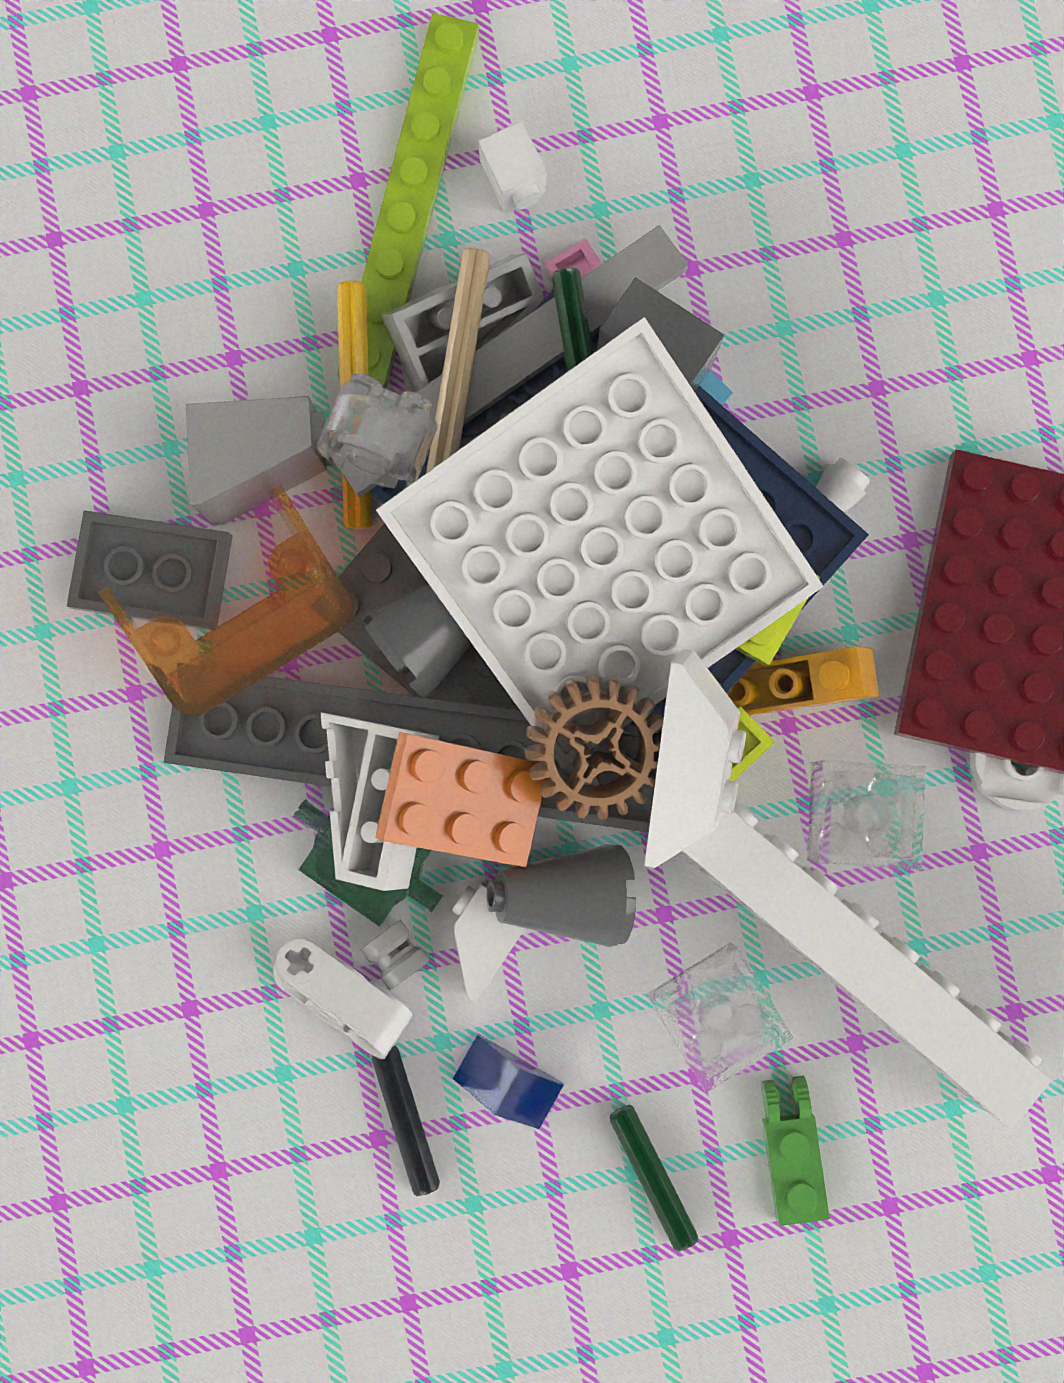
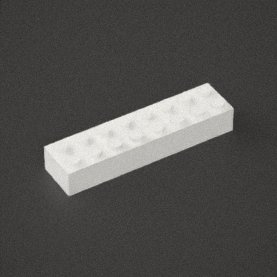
M735 802L732 814H723L715 831L680 852L688 861L969 1099L1013 1130L1051 1083L1052 1079L1038 1068L1043 1060L1021 1041L1017 1039L1015 1041L1001 1031L996 1033L1002 1026L996 1019L977 1005L973 1007L962 998L957 1000L956 996L961 991L937 971L932 972L923 965H920V967L915 965L920 956L913 949L895 936L892 939L884 932L881 934L877 933L874 930L879 924L876 918L857 903L852 905L845 899L839 901L834 896L839 888L831 880L816 869L813 871L807 867L801 869L794 863L799 854L776 835L771 837L766 834L763 837L754 829L759 821L737 802Z

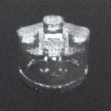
M354 373L349 383L343 384L338 391L318 440L317 449L328 461L332 452L344 459L340 469L355 477L394 489L398 480H406L407 488L418 480L438 428L435 419L429 414L432 404L428 399L417 393L404 391L399 395L382 388V385L376 379L368 375Z

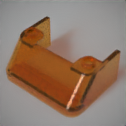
M281 484L267 492V495L292 534L291 537L275 546L269 556V571L280 589L199 639L194 640L187 627L181 621L169 616L157 617L138 628L111 585L98 592L170 703L176 710L185 715L199 716L211 711L339 632L351 619L353 604L349 594Z

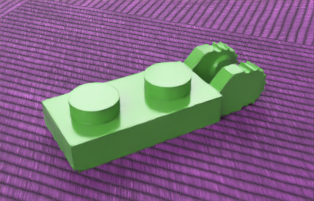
M804 1075L792 1077L791 1090L795 1101L796 1114L780 1116V1098L774 1080L761 1081L765 1118L762 1119L775 1215L779 1226L830 1219L815 1116L811 1113L809 1090Z

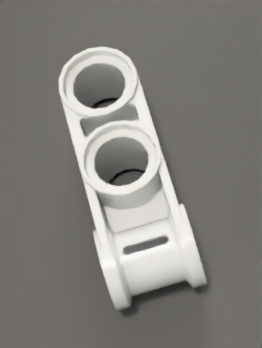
M293 939L286 942L276 956V962L273 966V978L276 985L282 991L306 1006L321 1021L342 1031L356 1045L369 1054L385 1059L413 1017L408 1007L392 995L373 986L358 971L337 961L313 942L306 939ZM299 958L303 959L306 962L304 971L300 970L295 976L288 972L290 963L297 962Z

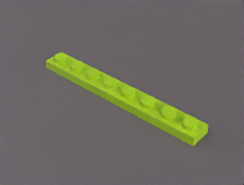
M432 13L361 281L366 286L369 387L383 391L387 389L396 349L381 314L410 301L479 36L478 23Z

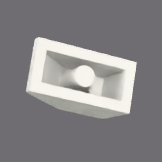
M484 881L477 891L468 885L452 909L453 912L460 916L453 929L467 999L475 1004L525 929L500 923L495 912H489L486 899L488 884Z

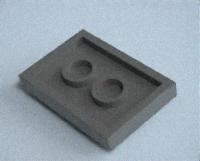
M84 510L66 607L75 610L217 631L233 535L225 531Z

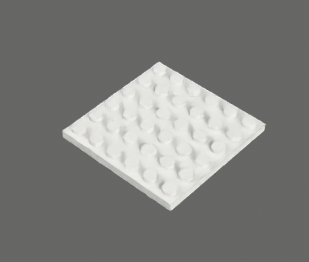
M645 317L376 509L379 516L531 726L545 727V724L540 722L534 715L536 707H544L550 712L555 710V707L548 698V693L554 690L561 696L563 701L571 696L567 690L566 682L571 679L576 682L580 692L587 691L586 680L588 675H595L597 677L599 691H604L606 681L610 676H614L620 681L618 695H621L628 685L634 684L640 690L635 704L647 697H650L657 704L667 697L671 662L683 649L694 650L708 668L824 587ZM611 708L587 709L574 715L568 721L574 720L583 725H591L597 722L604 712L609 714ZM627 716L621 727L623 728L633 720ZM558 734L554 745V758L564 769L573 763L577 750L568 743L566 738ZM582 740L589 751L598 745L591 741L587 743Z

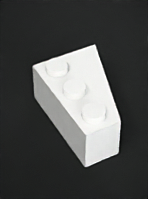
M321 712L322 729H327L329 761L325 762L326 778L331 779L334 811L330 812L336 879L383 891L409 888L417 847L385 842L375 838L399 732L439 740V736Z

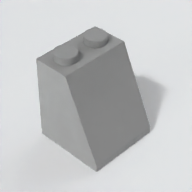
M309 396L186 404L190 505L214 525L225 524L327 470L326 455H329L328 453L334 449L331 425H326L324 413L316 410Z

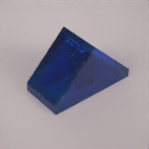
M480 1034L476 1035L453 1076L455 1082L493 1115L536 1129H540L564 1086L563 1082Z

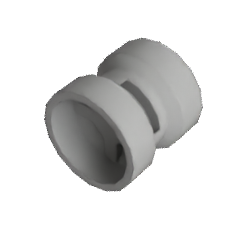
M401 919L360 949L368 962L378 965L382 971L381 980L388 990L402 983L430 961L423 949L414 947L408 939L409 930ZM397 948L399 952L390 957L388 954Z

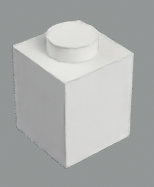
M523 121L478 140L480 163L503 212L514 207L517 209L528 208L537 203L543 194L547 193V171Z

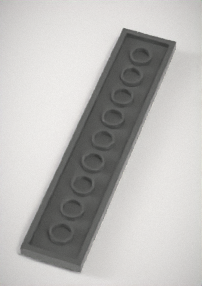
M178 665L163 763L332 787L331 779L326 778L325 762L329 761L327 729H322L321 712L438 735L439 741L527 760L525 748L541 743L527 737L526 730L531 724L520 710ZM625 725L618 741V747L623 749L627 756L635 760L639 749L638 729L634 725ZM662 730L658 731L655 734H662ZM604 741L589 751L590 757L596 751L604 754L607 752L613 756ZM554 758V762L560 771L569 777L574 769L572 763L562 769ZM651 768V772L656 775L657 769ZM603 771L597 774L590 784L585 782L584 785H604L615 781L622 775L613 771ZM646 784L640 787L647 798L644 804L636 802L632 795L625 799L628 806V813L626 815H621L615 804L607 805L608 816L605 820L598 818L595 806H590L589 812L584 819L578 818L575 812V800L565 811L557 808L556 800L560 793L558 792L552 797L544 798L542 796L538 817L649 833L654 788Z

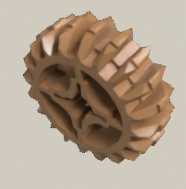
M588 675L586 680L587 691L580 692L576 682L571 679L566 682L567 690L571 695L563 701L561 696L554 690L548 693V698L555 707L553 712L544 707H536L534 715L540 722L545 724V727H527V737L541 744L525 748V757L527 760L540 761L529 769L532 780L546 779L540 787L541 795L544 798H548L560 792L556 800V806L559 810L565 811L575 800V812L578 818L584 819L589 812L590 806H595L598 818L605 820L608 816L607 805L615 804L618 812L621 815H626L628 813V806L625 799L632 795L636 802L644 804L647 798L640 787L646 784L651 788H655L656 775L651 772V768L657 769L659 754L655 752L660 751L662 735L655 733L662 730L664 718L662 715L649 716L656 706L650 697L641 699L635 704L640 691L636 685H628L621 695H618L620 681L617 677L610 676L606 681L604 691H599L597 677L595 675ZM611 708L609 714L604 712L601 718L591 725H583L574 720L568 721L574 715L587 709ZM627 716L635 722L639 734V749L635 760L627 756L626 752L618 747L619 738L624 731L621 725ZM558 734L566 738L568 743L577 750L576 757L572 763L574 769L569 777L565 776L554 762V745ZM603 737L606 738L604 742L613 756L607 752L604 754L596 751L590 757L589 750L582 740L587 743L591 741L598 744L602 741ZM603 771H613L622 775L615 781L604 785H584L585 782L590 784L597 774Z

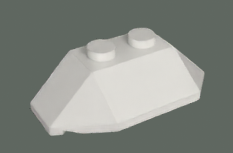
M683 649L671 662L644 864L647 867L656 868L715 831L723 814H732L736 802L738 782L730 781L732 763L739 764L741 761L746 732L737 730L740 711L694 650Z

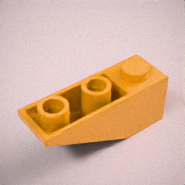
M860 646L774 660L767 667L760 663L753 664L727 693L736 707L740 705L750 716L880 697L872 648Z

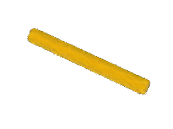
M359 281L340 282L337 286L341 444L370 424L366 286ZM342 474L343 521L345 527L350 529L371 527V493L368 491L361 497H358Z

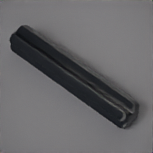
M394 1045L385 1059L372 1055L371 1060L412 1192L415 1196H424L436 1191L439 1188L440 1180L399 1049Z

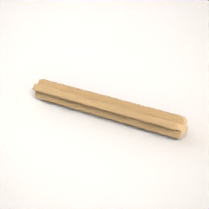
M470 247L465 248L462 252L426 473L459 450L490 262L489 253L483 249Z

